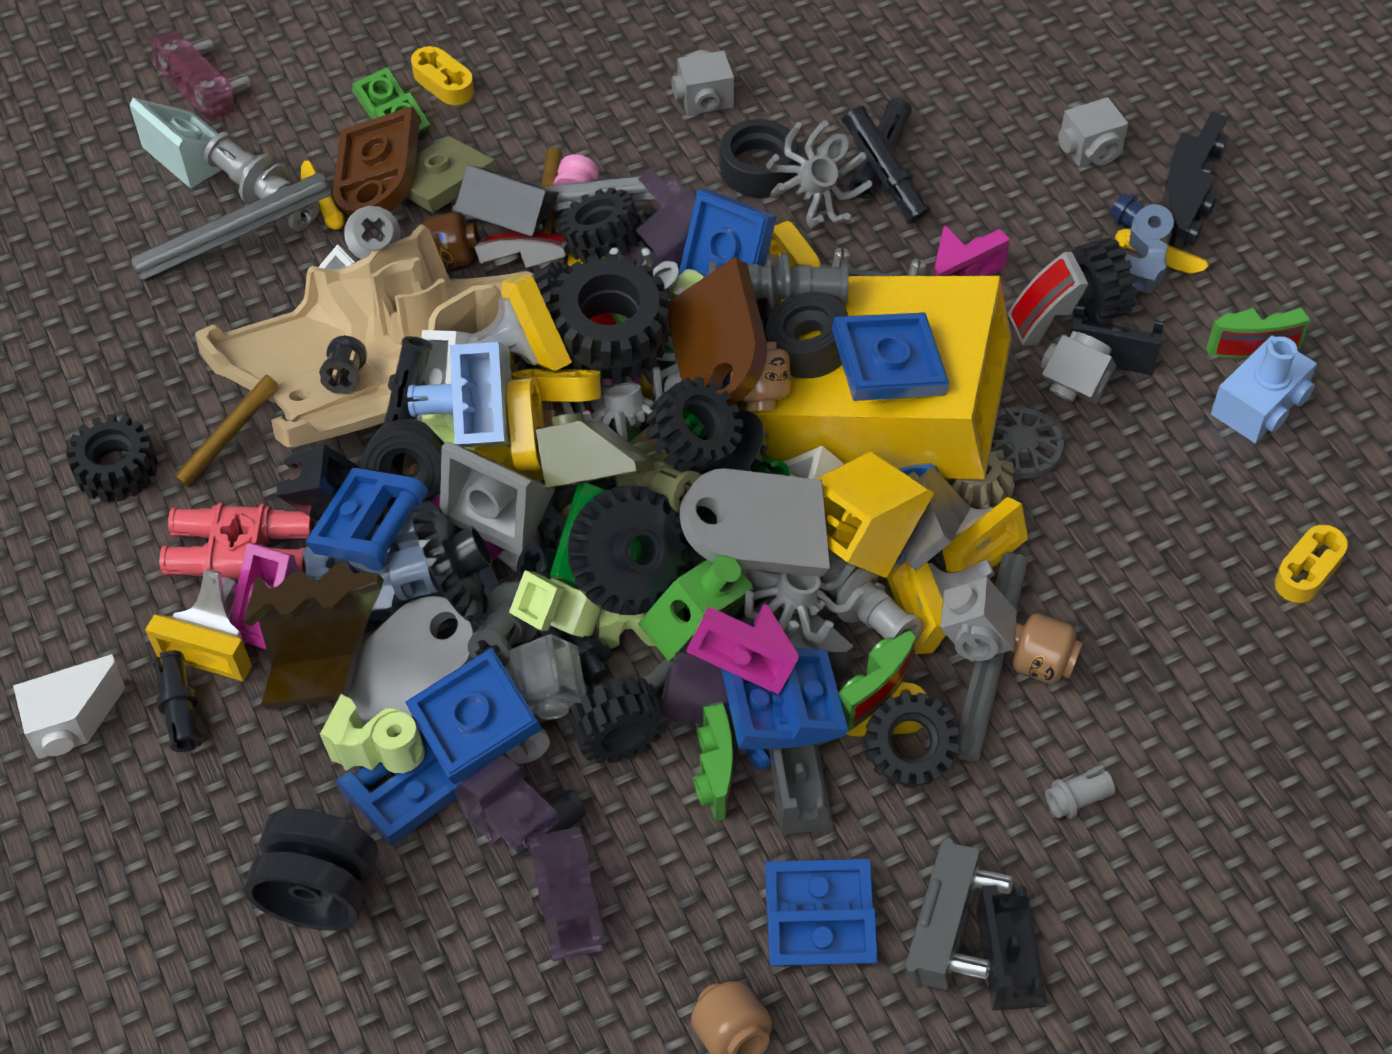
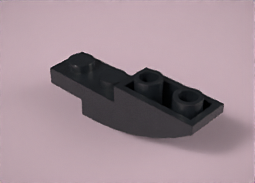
M1212 111L1198 137L1182 132L1176 144L1163 192L1162 206L1172 213L1174 219L1171 241L1168 245L1184 251L1187 244L1195 245L1203 226V222L1199 221L1201 216L1209 218L1214 208L1217 194L1212 193L1211 190L1216 176L1212 174L1216 162L1212 160L1214 157L1221 159L1226 149L1229 135L1223 134L1227 116Z

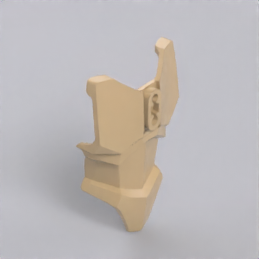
M420 225L410 236L388 244L382 249L374 250L369 256L345 268L329 270L316 266L309 267L304 299L291 313L228 332H222L217 325H210L197 331L195 336L199 353L216 374L224 376L249 390H252L265 374L279 384V388L270 396L268 401L276 403L284 411L286 420L283 416L271 420L274 436L284 446L295 447L384 423L391 394L388 382L390 375L396 373L402 347V338L404 339L405 336L421 338L422 330L459 331L474 334L485 329L497 316L498 299L502 297V281L518 273L481 278L451 279L448 277L429 229L424 225ZM528 271L518 272V273H521V274H528V275H533V274H534V273H531V272H528ZM337 336H352L365 345L367 360L359 370L360 382L357 388L348 394H336L327 390L321 384L319 370L323 362L327 360L326 352L331 340ZM352 350V353H351V356H350V360H352V361H353L354 354H355V352H354L353 350ZM335 369L332 374L333 379L335 378L337 370Z

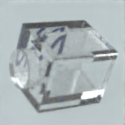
M549 634L509 650L513 682L532 713L537 714L541 719H557L567 715L569 708L574 703H582L580 697L585 694L578 646Z

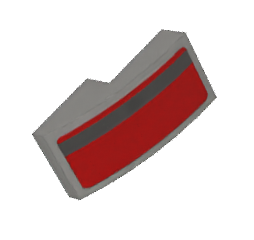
M520 232L501 233L484 237L475 246L480 263L494 260L495 265L505 264L519 258L518 252H520L526 268L539 264L540 269L555 261H560L561 264L564 263L563 257L567 256L570 252L563 236L545 232H537L535 237Z
M1063 252L1041 270L1026 286L1009 310L1008 316L1023 346L1038 345L1055 315H1071L1088 286L1085 275L1072 252Z

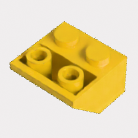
M868 452L816 479L822 480L828 549L847 563L887 578L933 497L934 492L877 454Z

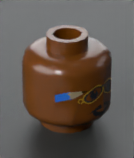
M459 212L431 216L423 220L421 225L429 229L446 271L466 267L472 263L475 246L481 241L475 223L469 224L465 216Z

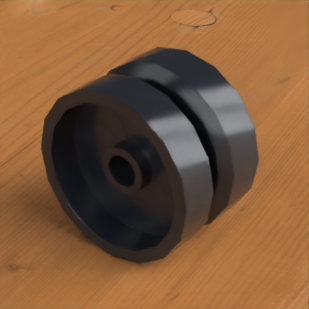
M283 809L270 814L258 843L261 855L256 857L251 864L243 887L247 900L260 911L299 927L315 930H342L352 927L359 918L366 895L362 884H365L371 877L379 851L376 841L358 826L324 812L306 809Z

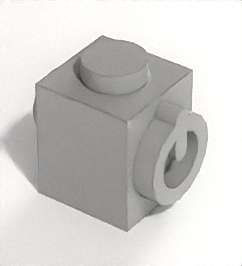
M698 50L686 57L677 58L678 75L672 76V89L675 100H682L687 115L734 108V76L724 50L712 53L706 50Z
M1108 97L1085 105H1079L1064 112L1062 128L1058 134L1059 143L1062 150L1067 154L1069 153L1078 167L1091 163L1099 166L1106 165L1122 154L1128 122Z
M1073 331L1070 337L1062 335L1057 345L1052 343L1048 347L1041 362V368L1045 369L1042 375L1047 383L1051 384L1049 391L1069 402H1073L1076 397H1079L1096 405L1116 368L1113 358L1109 356L1112 349L1105 343L1080 332Z
M984 577L944 590L940 629L955 644V650L963 658L968 659L970 662L989 660L997 654L1014 650L1017 611L988 577Z

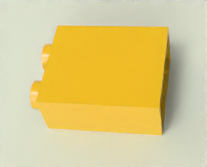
M848 276V302L843 304L848 316L926 313L950 384L945 396L853 401L842 365L835 371L821 377L797 378L791 376V393L785 398L776 400V409L750 411L757 415L769 434L765 440L768 445V449L765 452L766 455L784 462L824 446L844 464L868 452H873L896 468L932 464L938 468L943 478L985 480L1012 340L1000 276ZM821 331L806 332L799 336L798 339H812L820 335ZM747 402L736 403L740 410L748 411Z

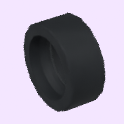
M766 119L745 120L733 125L723 135L720 143V171L722 179L730 188L741 194L760 197L770 195L778 183H785L794 178L796 173L772 172L766 166L747 165L736 158L740 153L747 150L764 149L772 151L782 158L776 162L778 165H798V162L788 158L784 151L785 138L790 130L776 121ZM794 137L792 140V152L798 154V144L796 137Z

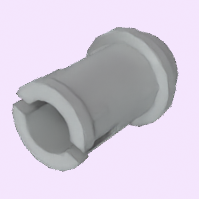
M1098 765L1065 782L1057 779L1052 782V788L1045 791L1047 803L1053 814L1057 818L1066 816L1071 819L1077 816V810L1096 801L1113 796L1115 794V786L1109 772L1105 771L1102 765Z

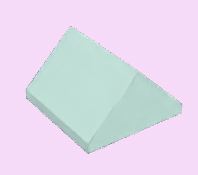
M132 98L130 108L142 147L190 189L222 170L218 166L212 167L204 161L203 155L206 145L218 133L191 111ZM217 145V148L223 152V147Z

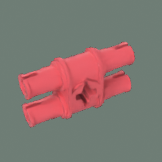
M218 503L213 505L212 509H178L172 507L168 517V529L171 532L172 538L200 537L209 538V541L204 546L170 547L163 545L160 551V570H162V575L203 576L204 570L213 569L220 571L224 578L228 577L232 580H239L247 543H255L267 547V543H271L272 539H307L315 527V520L301 511L273 510L272 506L267 504H260L259 507H238ZM272 548L294 555L298 570H302L306 574V566L302 556V551L305 548Z

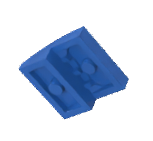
M794 647L799 657L779 695L721 668L739 749L799 747L834 740L846 735L848 727L827 650Z
M870 859L765 862L770 967L877 964L875 909H873Z

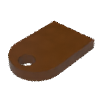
M412 106L340 131L333 198L347 217H350L356 210L366 206H379L390 212L402 202L410 191L414 181L420 116Z
M735 256L669 301V326L681 379L690 377L692 381L696 377L704 378V387L711 381L719 384L716 391L719 395L726 390L732 396L726 400L729 407L741 401L752 391L762 375L767 357L765 334L748 265ZM733 370L730 383L722 389L725 376Z

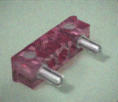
M178 31L160 37H151L153 65L207 120L213 121L216 119V116L234 110L233 93L250 87V80L246 74L226 80L201 55L213 50V43L209 37L189 43Z

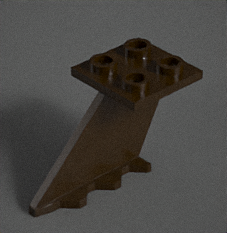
M345 563L335 564L318 580H311L302 570L293 571L276 587H269L261 577L256 578L243 621L249 626L259 622L272 666L261 703L265 709L338 700L340 694L346 697L349 696L368 618L384 582V579L379 574L353 573Z

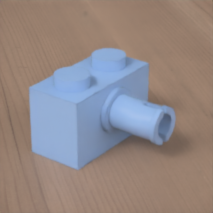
M1271 335L1219 386L1211 415L1256 443L1268 430L1275 433L1282 426L1289 414V409L1294 404L1300 407L1307 401L1315 388V384L1311 382L1317 363L1298 352L1296 344L1291 339Z
M500 342L449 345L451 384L409 385L407 397H413L414 400L428 399L427 401L408 402L409 412L412 417L426 414L453 413L455 445L465 448L511 445L506 403V385L511 380L510 351L507 346Z

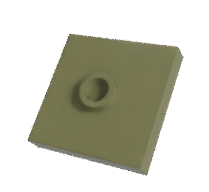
M446 136L416 154L414 181L406 198L434 213L458 198L467 165L499 172L495 159L450 136Z

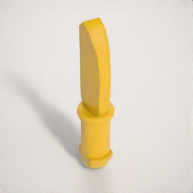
M310 161L303 162L301 166V180L318 173L316 167ZM331 194L329 197L318 201L319 209L325 218V224L333 230L342 229L345 225V217L343 212L339 211L333 195Z
M1131 229L1118 231L1115 235V240L1119 242V246L1135 251L1129 245ZM1168 245L1166 254L1167 266L1187 273L1202 272L1210 266L1208 260Z

